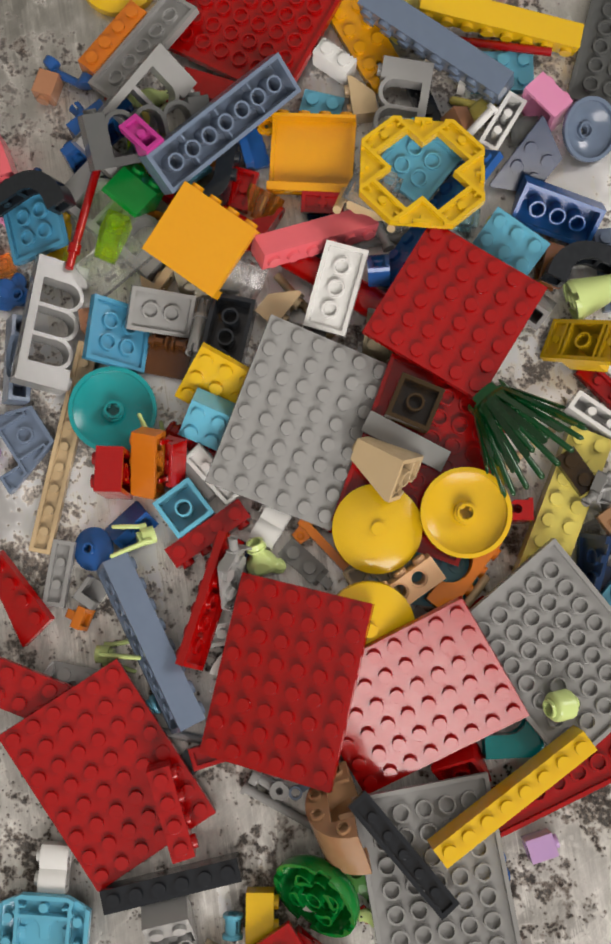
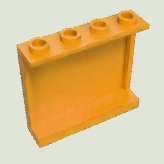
M284 109L277 110V112L271 115L273 122L269 181L266 183V190L269 194L302 196V190L340 193L343 187H347L352 192L357 129L356 115H352L351 112L331 114L329 111H320L319 114L310 113L307 110L289 113L288 110Z
M184 181L142 249L203 292L218 300L222 294L219 290L254 237L261 233L256 230L258 225L248 218L245 221L240 219L238 211L230 206L227 209L221 206L222 201L213 194L209 197L205 195L203 187L195 182L191 185Z

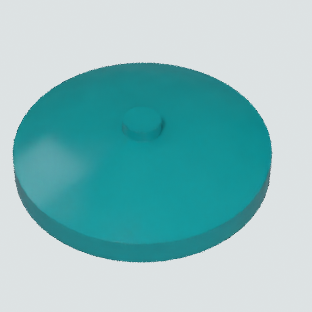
M117 366L101 367L82 377L72 390L68 403L69 420L74 432L83 443L96 450V446H124L130 451L129 439L131 432L142 427L137 414H142L149 428H154L157 417L156 399L149 384L134 371Z

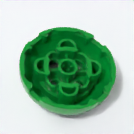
M297 854L284 860L276 869L274 885L277 894H279L281 901L297 919L302 916L311 923L310 928L320 934L334 938H342L351 934L359 919L360 903L357 892L349 878L339 868L332 866L326 859L317 855ZM305 906H307V908H308L309 910H311L312 912H307V911H304L303 909H304Z

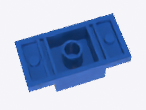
M127 98L116 108L124 109L130 113L134 110L132 103ZM100 99L87 109H84L78 101L74 102L77 108L73 104L70 106L69 111L75 118L68 122L66 126L73 139L80 132L77 117L84 115L83 110L93 108L98 110L103 105ZM113 117L110 118L108 123V132L112 146L124 137L118 127L120 124ZM70 140L64 144L60 152L70 170L75 174L87 161V157Z

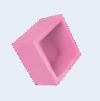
M542 72L524 88L521 97L527 100V103L521 114L523 116H538L539 118L541 115L544 116L550 131H553L563 122L573 100L566 91H563L555 83L552 77Z

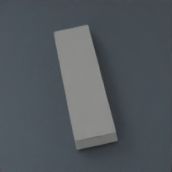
M372 410L360 430L375 439L423 455L422 463L438 472H441L451 451Z

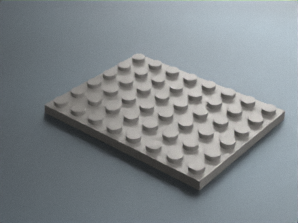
M271 314L205 482L331 531V520L353 462L351 460L352 446L357 438L362 437L363 432L360 430L372 409L388 364Z
M551 538L477 602L470 611L527 708L530 716L525 718L545 744H550L571 726L575 725L583 730L593 745L596 746L611 733V606L555 538ZM568 689L579 700L578 714L574 719L554 722L543 711L542 704L545 696L549 692Z
M479 772L369 794L460 903L445 919L441 920L355 816L358 836L363 848L367 847L370 857L372 874L365 875L377 944H522L499 828L448 869L427 841L491 790L488 772Z

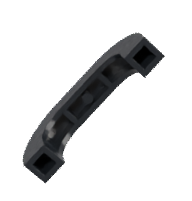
M238 142L217 158L213 178L203 187L205 195L209 197L213 194L222 201L221 206H224L230 196L233 181H237L238 169L235 167L236 164H240L241 151H238Z
M38 170L19 172L3 180L0 184V218L30 197L38 194L42 196L47 210L58 215L75 206L76 202L65 184Z
M577 241L562 248L549 261L540 280L560 288L568 281L572 268L578 265L589 266L605 274H611V246L596 241Z

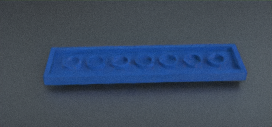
M485 149V181L504 158L500 151ZM462 160V161L459 163V165L454 168V170H456V169H457L458 167H460L463 163H465V161ZM454 170L446 182L440 186L433 199L429 201L437 209H440L465 189L453 177ZM410 227L401 237L396 247L389 252L390 285L382 286L383 288L389 289L426 228Z

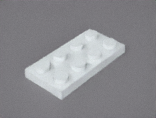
M326 240L303 326L346 337L370 253L369 250Z

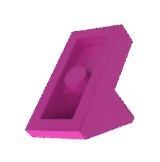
M136 113L118 126L120 132L135 145L139 156L148 155L164 142V139Z

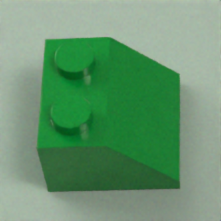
M138 164L123 166L101 190L134 218L155 211L164 196V193L154 179Z

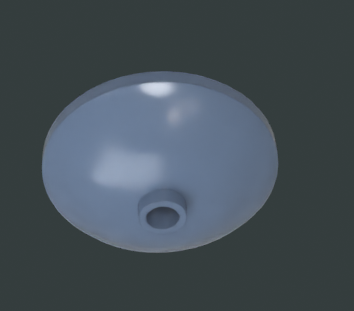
M586 96L575 101L568 109L563 120L562 136L565 147L572 157L581 162H595L604 158L611 151V105L605 99L598 96Z

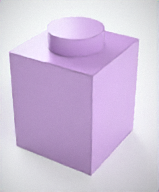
M547 828L521 836L528 860L533 865L559 856L557 848H560L558 838L555 833L552 834Z

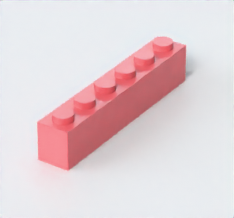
M347 210L339 214H332L258 234L252 240L251 252L262 270L275 268L278 265L323 253L326 240L350 246L358 242L369 241L375 238L379 222L373 220L370 216L355 214L351 210Z

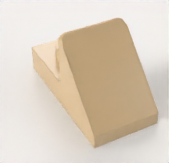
M166 266L163 271L157 273L154 283L141 275L140 280L143 287L167 291L175 280L173 270Z

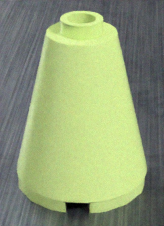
M611 274L568 279L563 285V293L566 303L569 302L571 306L569 312L573 319H585L611 302Z

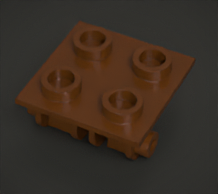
M152 333V336L149 335L148 344L150 346L144 373L183 380L191 357L185 354L189 338Z

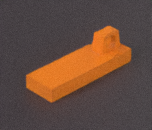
M303 520L298 522L299 526L292 536L299 544H303L311 538L342 572L350 566L310 523Z

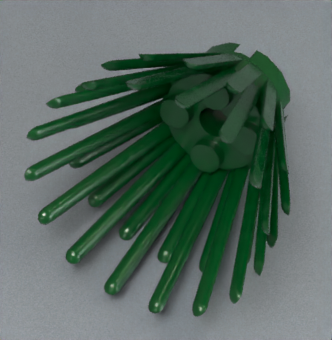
M498 379L501 385L496 386L493 382H490L472 398L476 405L472 408L469 404L468 410L474 416L486 474H488L490 468L491 474L493 476L495 474L500 493L505 498L507 493L504 485L506 483L512 496L516 495V491L504 460L510 472L516 473L525 490L529 489V484L518 466L520 458L507 436L539 479H544L545 474L530 455V453L535 452V448L528 439L557 467L561 465V462L543 444L547 443V440L550 438L569 453H573L574 448L536 419L559 433L564 431L578 440H583L584 437L547 414L585 431L588 428L583 426L586 425L585 423L567 416L566 413L549 405L560 409H566L567 407L508 386L504 380Z

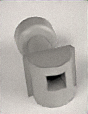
M253 770L248 780L249 784L256 786L259 783L270 791V796L273 800L283 801L287 799L289 785L284 782V779L273 780L262 775V772Z

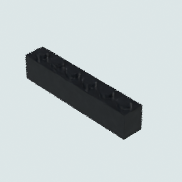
M238 851L116 881L99 891L104 915L113 914L242 882L244 874Z

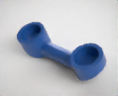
M50 55L45 56L43 64L46 69L59 73L62 81L80 90H92L88 81L93 76L82 72L78 79L59 70L61 64L57 59Z

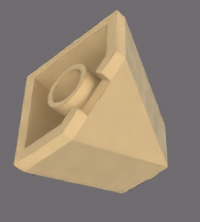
M370 436L357 438L352 446L353 453L351 456L353 463L383 500L388 503L400 499L404 494V491L401 489L408 482L412 483L417 477L424 458L421 454Z

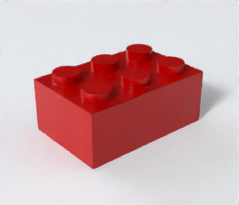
M96 446V452L92 453V465H95V470L90 478V486L94 492L106 499L133 500L131 487L129 486L131 484L129 480L131 477V466L129 464L131 453L124 446Z

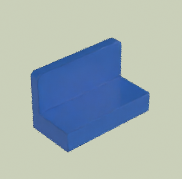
M255 128L238 141L245 168L252 171L270 167V160L263 137Z
M135 501L105 531L109 533L112 541L120 549L137 543L135 532H139V529H112V525L141 524L146 522L147 527L153 526L155 528L159 523L138 501Z

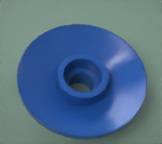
M90 527L83 530L75 541L77 542L75 551L76 561L82 568L88 571H97L102 562L111 559L110 554L114 551L113 541L109 533L99 527Z

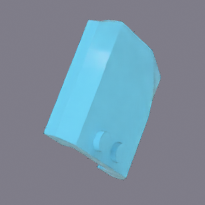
M23 891L0 901V944H89L92 908L71 895Z

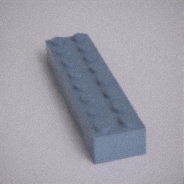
M359 0L357 2L360 14L363 16V21L371 27L376 25L384 36L388 38L392 36L397 39V43L404 49L409 47L414 50V54L419 59L424 60L426 58L434 63L436 70L441 72L443 69L449 73L448 77L454 82L462 81L466 84L465 88L473 94L478 92L484 96L482 99L489 104L491 102L500 106L509 90L513 87L514 72L406 1Z
M278 52L267 56L163 138L164 142L148 155L138 158L164 195L173 194L181 188L184 181H190L300 93L301 89Z
M126 552L102 562L96 572L134 654L141 656V660L137 661L171 734L179 733L206 719L204 716L205 708L201 701H197L194 695L196 690L192 681L187 680L184 674L186 671L185 667L175 664V644L171 638L168 639L165 633L166 625L161 617L158 618L155 612L157 609L153 598H149L145 591L147 585L143 577L138 576L135 559Z

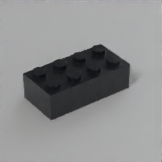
M222 293L218 300L212 298L201 345L205 342L244 364L256 316V300Z

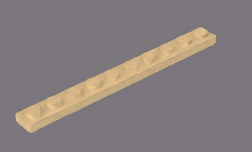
M78 340L70 373L72 385L65 394L28 551L51 555L53 539H56L79 442V437L74 432L69 420V398L78 381L89 372L95 370L97 362L82 359L84 341Z

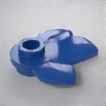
M16 272L12 280L0 279L1 311H10L15 306L25 307L28 292L26 288L27 279L21 273Z

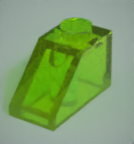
M112 209L108 210L99 229L94 253L96 258L115 265L132 230L129 216Z

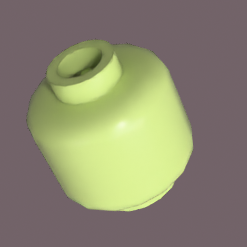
M561 689L549 692L545 696L542 706L548 718L554 722H563L574 719L577 716L580 703L577 696L570 690Z

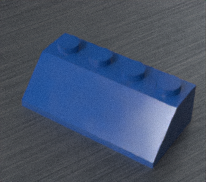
M524 175L516 192L510 215L535 232L571 244L577 241H592L607 210L603 203Z

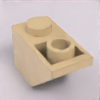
M352 75L347 76V85H344V97L349 99V104H346L347 112L356 115L357 124L373 122L374 115L378 110L375 92Z
M299 290L270 293L255 311L267 321L272 314L289 322V315L292 311H297L303 304L304 295Z

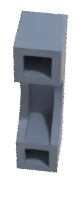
M12 314L6 320L2 404L25 406L30 402L31 388L9 382L23 315Z

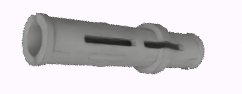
M205 297L199 299L197 312L193 315L194 323L187 349L185 350V354L189 357L194 352L193 358H195L200 349L211 305V299L209 298L206 299L204 304Z

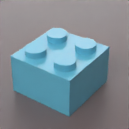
M198 387L178 435L217 451L235 403Z
M189 477L152 503L178 539L216 514Z

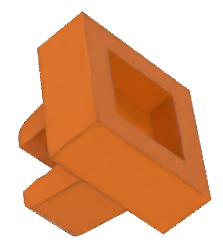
M79 605L76 610L68 608L65 617L72 620L69 627L87 631L95 610Z

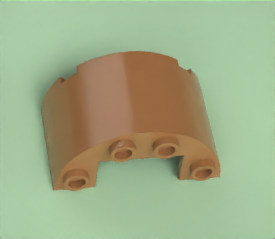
M343 761L338 763L331 793L309 788L305 800V811L324 858L332 866L341 869L342 873L368 875L372 874L367 847L363 848L355 816L347 806L351 802V797L358 796V792L347 763Z

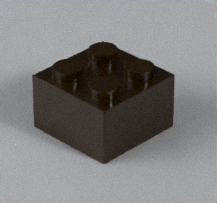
M402 372L383 417L426 434L432 424L445 389Z

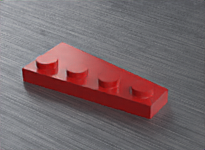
M4 550L0 551V599L22 647H26L55 617Z

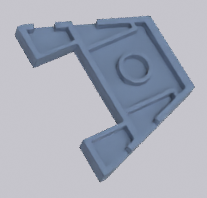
M32 405L0 415V436L18 463V466L0 477L1 482L11 495L17 491L50 451L55 440Z

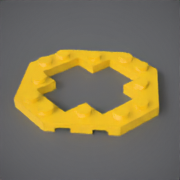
M393 115L361 138L359 197L388 225L452 230L484 205L485 147L454 119H445L443 122L432 121V118L428 117L402 119V116ZM406 135L421 148L438 137L465 161L453 172V177L465 189L440 209L433 206L423 195L408 207H405L379 182V180L391 172L392 167L380 154Z

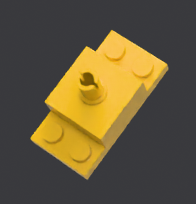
M553 319L540 358L543 361L562 362L571 370L608 372L609 366H611V320Z

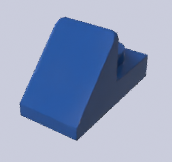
M389 254L369 255L367 260L368 286L382 287L390 285Z

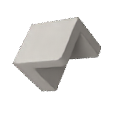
M88 575L73 595V598L88 609L96 610L106 596V592L100 580Z

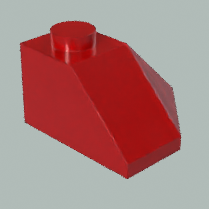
M477 742L434 762L431 766V771L438 780L486 771L488 772L489 780L492 781Z

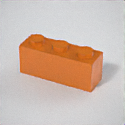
M142 426L131 432L129 439L131 445V456L129 459L131 466V477L129 479L131 482L129 484L131 495L155 500L165 493V482L158 483V478L164 475L165 444H159L160 439L166 437V430Z

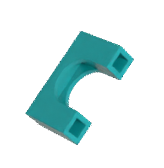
M525 718L511 731L493 733L481 739L482 754L486 760L532 758L544 748V741Z

